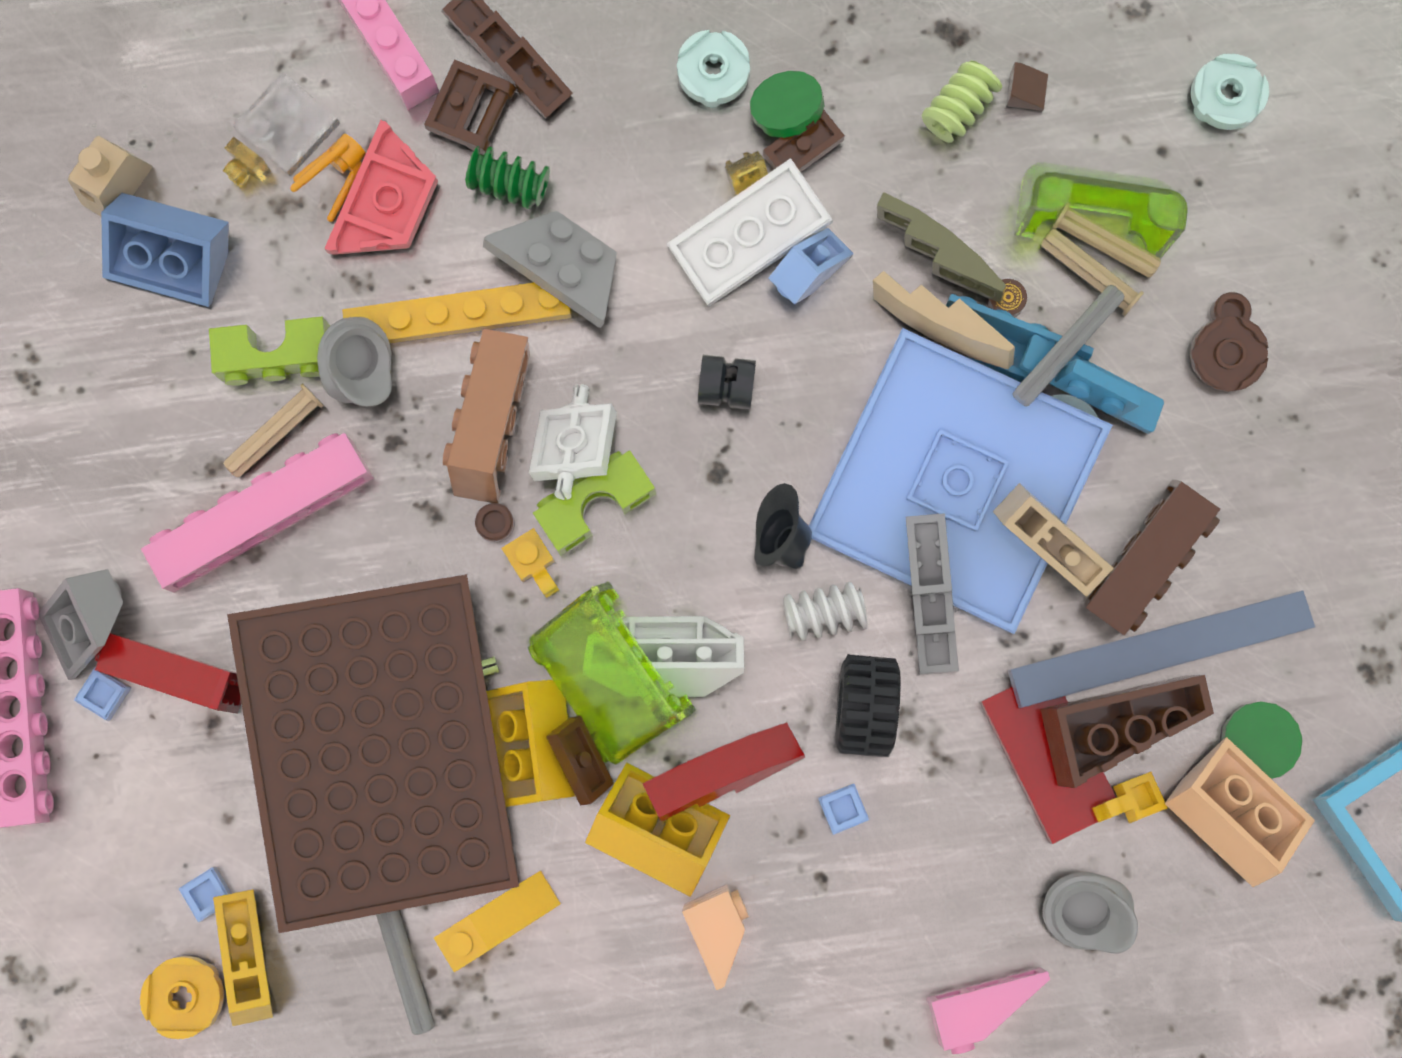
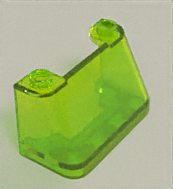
M1039 162L1031 165L1024 174L1021 183L1014 235L1033 238L1040 224L1044 222L1054 223L1057 217V210L1062 209L1069 202L1070 208L1130 216L1127 234H1136L1142 239L1145 250L1157 257H1163L1185 231L1188 207L1186 200L1180 193L1158 179Z
M605 582L588 589L529 637L531 645L528 646V651L537 664L545 667L576 715H581L602 760L606 763L610 761L614 765H618L697 710L686 694L681 698H677L676 695L669 692L674 688L671 681L664 683L621 618L626 616L622 609L614 611L613 602L620 597L611 583Z

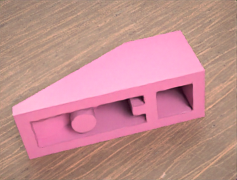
M1040 967L927 997L939 1045L944 1051L951 1049L952 1054H961L975 1049L974 1043L986 1039L1050 980L1048 971Z

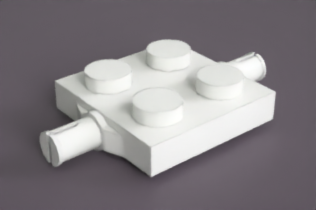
M578 384L574 386L572 403L558 409L541 410L529 474L534 481L558 479L555 496L561 500H565V497L567 500L571 498L573 481L575 479L607 475L617 412L612 403L588 404L587 399L590 389L583 384H580V387Z

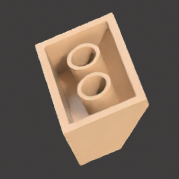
M1227 737L1213 748L1180 781L1165 802L1167 807L1252 887L1283 872L1315 821Z
M727 884L685 903L682 911L716 990L723 988L726 984L745 932L743 920L749 917L738 889L730 892Z

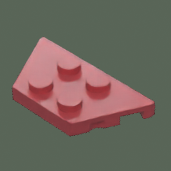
M380 120L326 243L324 249L329 254L337 255L410 248L438 180L430 169L416 157L409 146L403 143L393 132L386 121Z

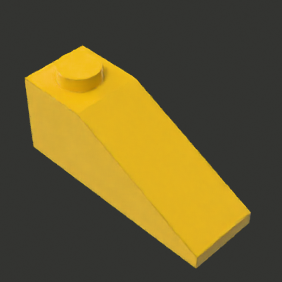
M540 870L519 883V887L511 888L435 936L434 940L453 972H456L559 906L561 902Z
M254 889L213 897L228 1010L232 1026L273 1018Z

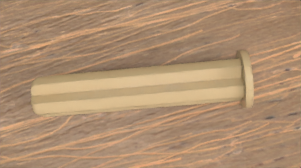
M1068 201L1065 203L1052 225L1053 229L1057 227L1063 229L1146 277H1151L1155 274L1161 263L1159 257L1070 208Z
M1052 229L1041 243L1042 248L1100 293L1109 285H1114L1118 290L1122 291L1125 297L1118 307L1124 311L1122 313L1124 317L1143 296V291H1140V293L1136 292L1057 229Z
M302 383L300 385L302 390L224 460L223 464L232 475L237 478L241 477L317 406L320 408L324 406L307 386Z

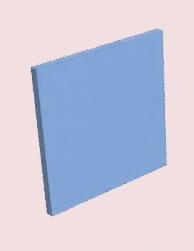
M902 328L809 524L812 531V540L912 586L906 517L945 513L953 606L1015 634L1048 563L1004 526L993 511L1020 483L1066 524L1113 425L1043 392L1029 406H1023L1013 397V392L1021 382Z

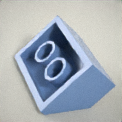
M121 193L101 212L102 278L206 307L212 304L228 256L229 222Z

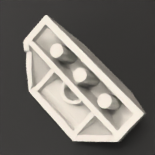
M705 616L626 617L606 627L599 634L594 633L587 637L585 673L626 697H705L744 673V637L737 633L733 634L724 626Z

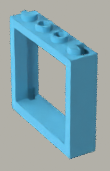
M1401 741L1313 799L1394 921L1402 922V891L1345 807L1402 770Z

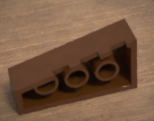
M1172 479L1165 489L1170 493V496L1166 501L1162 499L1152 507L1144 522L1146 525L1145 529L1142 532L1138 530L1129 539L1120 554L1123 558L1119 563L1115 561L1111 565L1114 569L1092 591L1083 604L1085 608L1124 636L1129 629L1135 632L1142 625L1148 615L1144 609L1153 598L1159 601L1172 584L1168 580L1176 567L1181 570L1185 568L1196 553L1192 546L1201 535L1207 538L1220 521L1216 515L1221 509L1182 481Z
M1185 675L1041 709L1058 786L1076 788L1087 782V779L1112 769L1118 765L1117 763L1134 754H1140L1160 740L1171 737L1214 714L1205 675Z

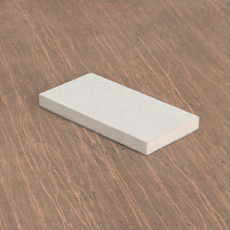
M790 158L669 241L667 246L708 307H710L786 255L793 246L812 237L833 223V219Z

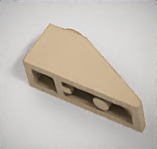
M1020 483L993 511L1004 526L1086 597L1114 569Z

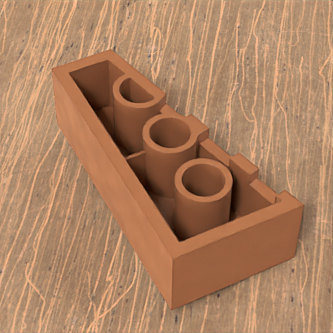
M483 329L480 342L474 341L472 345L470 364L474 365L471 375L464 376L461 387V397H464L462 409L456 408L452 420V431H455L453 443L446 444L443 453V466H447L454 496L489 503H499L501 490L498 489L497 471L505 473L508 461V440L504 438L505 435L513 436L517 408L512 405V402H520L530 357L529 342L526 336Z

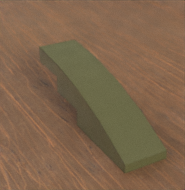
M883 192L877 204V218L906 230L905 246L934 258L932 274L1001 304L1006 284L975 251L953 232L919 209Z

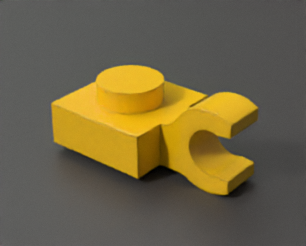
M534 528L501 548L522 582L533 577L546 598L560 591L546 569L555 561Z
M1148 772L1113 786L1118 798L1107 801L1092 809L1098 823L1125 813L1130 824L1168 807L1165 805L1164 798L1152 772Z

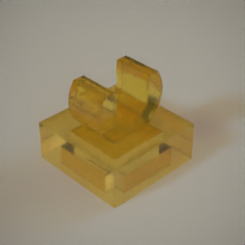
M233 137L224 147L232 157V160L227 163L223 172L237 186L242 187L251 174L263 182L272 172L263 158L237 138Z
M759 151L752 154L745 152L743 153L744 158L733 163L730 160L726 161L725 171L734 197L768 174L764 158Z

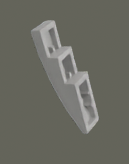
M945 513L906 517L920 675L959 672Z

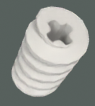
M851 582L845 583L843 595L836 585H831L828 597L825 596L821 588H816L812 601L805 591L799 593L797 604L790 594L784 596V611L791 641L795 631L802 641H806L808 629L812 628L817 638H821L823 626L825 625L828 626L833 635H836L838 623L840 622L843 623L848 632H852L853 621L856 619L863 629H867V613L861 588L859 587L857 592Z

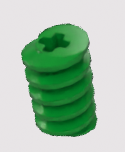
M477 146L470 158L465 182L470 190H476L480 186V191L484 195H489L494 190V196L499 200H503L508 195V201L513 205L518 204L522 199V206L525 209H531L535 204L536 207H539L545 196L550 177V166L546 165L541 173L537 174L535 161H531L527 168L523 169L521 156H517L512 164H508V152L503 151L498 160L494 159V147L489 146L484 155L480 154V147Z

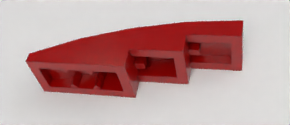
M786 722L716 748L642 784L658 817L663 822L695 804H698L700 808L732 790H735L737 794L805 758V754Z

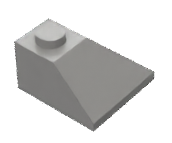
M108 569L66 578L39 611L40 620L68 680L75 679L103 648L124 603L121 589L113 581Z

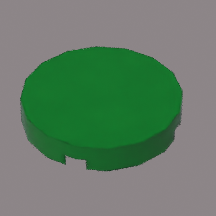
M785 71L772 75L754 90L750 100L751 115L757 127L762 128L764 133L769 136L782 138L799 135L806 131L807 125L811 124L813 120L816 123L820 119L825 107L820 84L813 76L801 71Z
M1260 701L1242 705L1231 714L1230 718H1227L1222 727L1221 741L1227 737L1271 779L1281 777L1291 770L1301 755L1303 739L1299 725L1287 710L1277 704Z

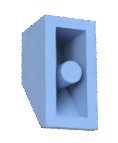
M826 228L793 246L768 279L777 287V290L783 297L789 299L795 305L813 294L854 253L829 228Z

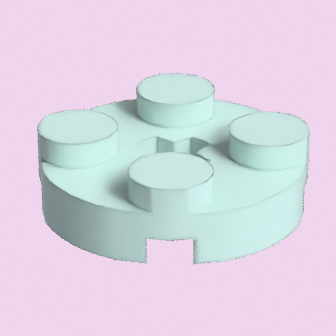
M704 30L695 33L684 42L679 51L677 75L680 86L689 97L703 103L706 107L713 108L730 102L742 93L749 80L750 60L748 50L743 42L730 32L722 31L721 34L717 32L710 33V30ZM709 60L713 64L720 61L722 63L720 73L708 74L705 63Z
M1222 54L1215 57L1213 61L1208 62L1199 70L1191 86V100L1194 105L1196 118L1207 122L1213 127L1224 130L1247 127L1261 113L1268 101L1269 84L1266 76L1262 77L1255 68L1257 64L1243 55ZM1227 84L1233 85V91L1239 93V97L1228 99L1222 94L1221 90L1225 89Z

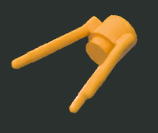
M344 133L326 152L293 177L295 183L291 185L290 190L296 192L329 164L341 173L348 169L350 173L327 216V220L333 222L351 189L362 164L361 160L365 157V150L352 137Z

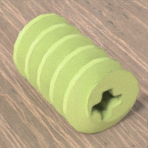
M972 60L962 63L959 66L958 73L951 76L949 84L942 87L940 95L933 98L931 107L925 108L922 113V120L934 135L947 143H952L954 141L952 133L956 136L964 137L966 129L962 123L972 126L975 123L972 113L982 114L984 106L981 102L991 103L994 97L990 91L1000 92L1003 86L1000 80L986 66Z

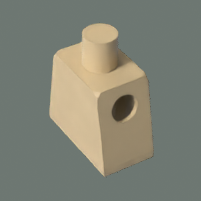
M97 136L89 147L84 148L80 152L79 162L70 173L68 181L81 205L101 217V212L121 193L132 196L135 194L152 169V165L121 146L101 136Z

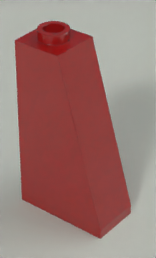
M111 633L103 648L95 656V661L97 662L96 671L213 710L236 714L239 712L241 697L236 672Z

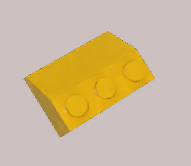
M563 679L529 681L487 691L506 807L575 797L546 738L548 734L568 719Z
M626 762L597 813L585 843L691 897L731 815L709 804H705L700 808L698 804H695L661 822L642 784L654 778V776Z

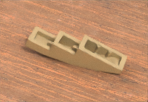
M885 271L873 279L874 300L905 324L935 342L970 358L1007 370L1013 365L1015 346L960 298L948 308L923 285H920L910 294Z

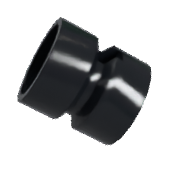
M703 354L698 404L719 406L722 401H727L731 408L751 410L756 360L735 358L732 363H727L722 356Z

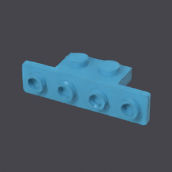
M951 294L946 303V306L949 308L960 298L1015 346L1014 362L1008 370L968 356L966 357L1019 382H1022L1029 375V373L1020 369L1019 365L1030 337L1037 334L1055 344L1063 337L1049 331L1041 324H1030L1019 320L1007 311L993 310L978 304L974 299L967 296ZM1084 344L1076 355L1089 361L1094 348Z
M1034 334L1028 341L1019 365L1020 369L1030 373L1055 346V343ZM1076 354L1049 383L1147 434L1154 432L1164 405L1163 399Z

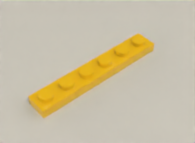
M534 282L342 309L343 318L365 317L378 324L386 334L389 344L483 331V329L490 330L572 318L570 307Z

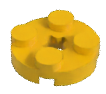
M179 956L161 963L146 978L140 994L141 1011L146 1021L149 1020L152 1026L158 1029L156 1032L171 1039L190 1038L212 1026L222 1009L224 1001L223 984L219 978L217 968L193 956ZM181 986L186 987L187 992L192 995V1000L186 1003V1008H180V1002L173 1000V993L179 992Z

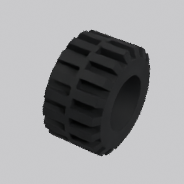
M848 654L843 661L836 715V745L840 753L889 757L897 735L901 692L900 668L895 658Z

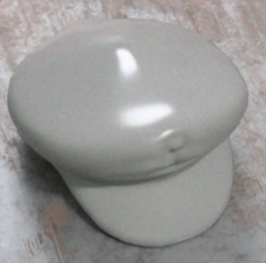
M365 317L343 318L333 323L323 334L318 347V369L322 386L333 399L339 402L354 403L366 407L381 404L389 397L392 389L390 374L392 352L389 340L378 324Z
M1078 872L1060 878L1048 890L1042 909L1043 919L1049 932L1063 944L1076 949L1100 950L1115 954L1127 951L1134 944L1138 933L1134 901L1128 888L1121 882L1096 873Z

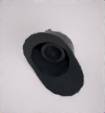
M783 483L771 489L759 507L756 520L754 559L757 565L762 567L775 563L780 566L799 569L803 566L805 553L810 546L812 531L799 515L797 491L792 485Z

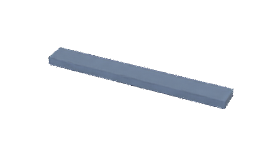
M1304 590L1014 668L1008 670L1018 707L1022 708L1315 628V624Z

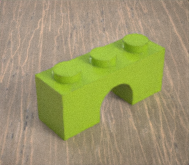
M323 316L285 320V339L280 347L271 352H261L258 350L256 333L247 324L209 328L212 374L222 382L225 381L226 385H244L248 383V379L261 377L264 381H281L286 379V375L298 373L302 377H319L318 347L323 334L330 325Z
M629 450L622 455L620 451H617L609 457L607 475L575 479L570 499L567 500L565 497V500H561L555 496V493H552L538 502L537 507L539 509L533 512V515L560 556L593 536L584 521V510L589 502L599 497L610 498L618 504L625 515L656 495V490L632 452Z

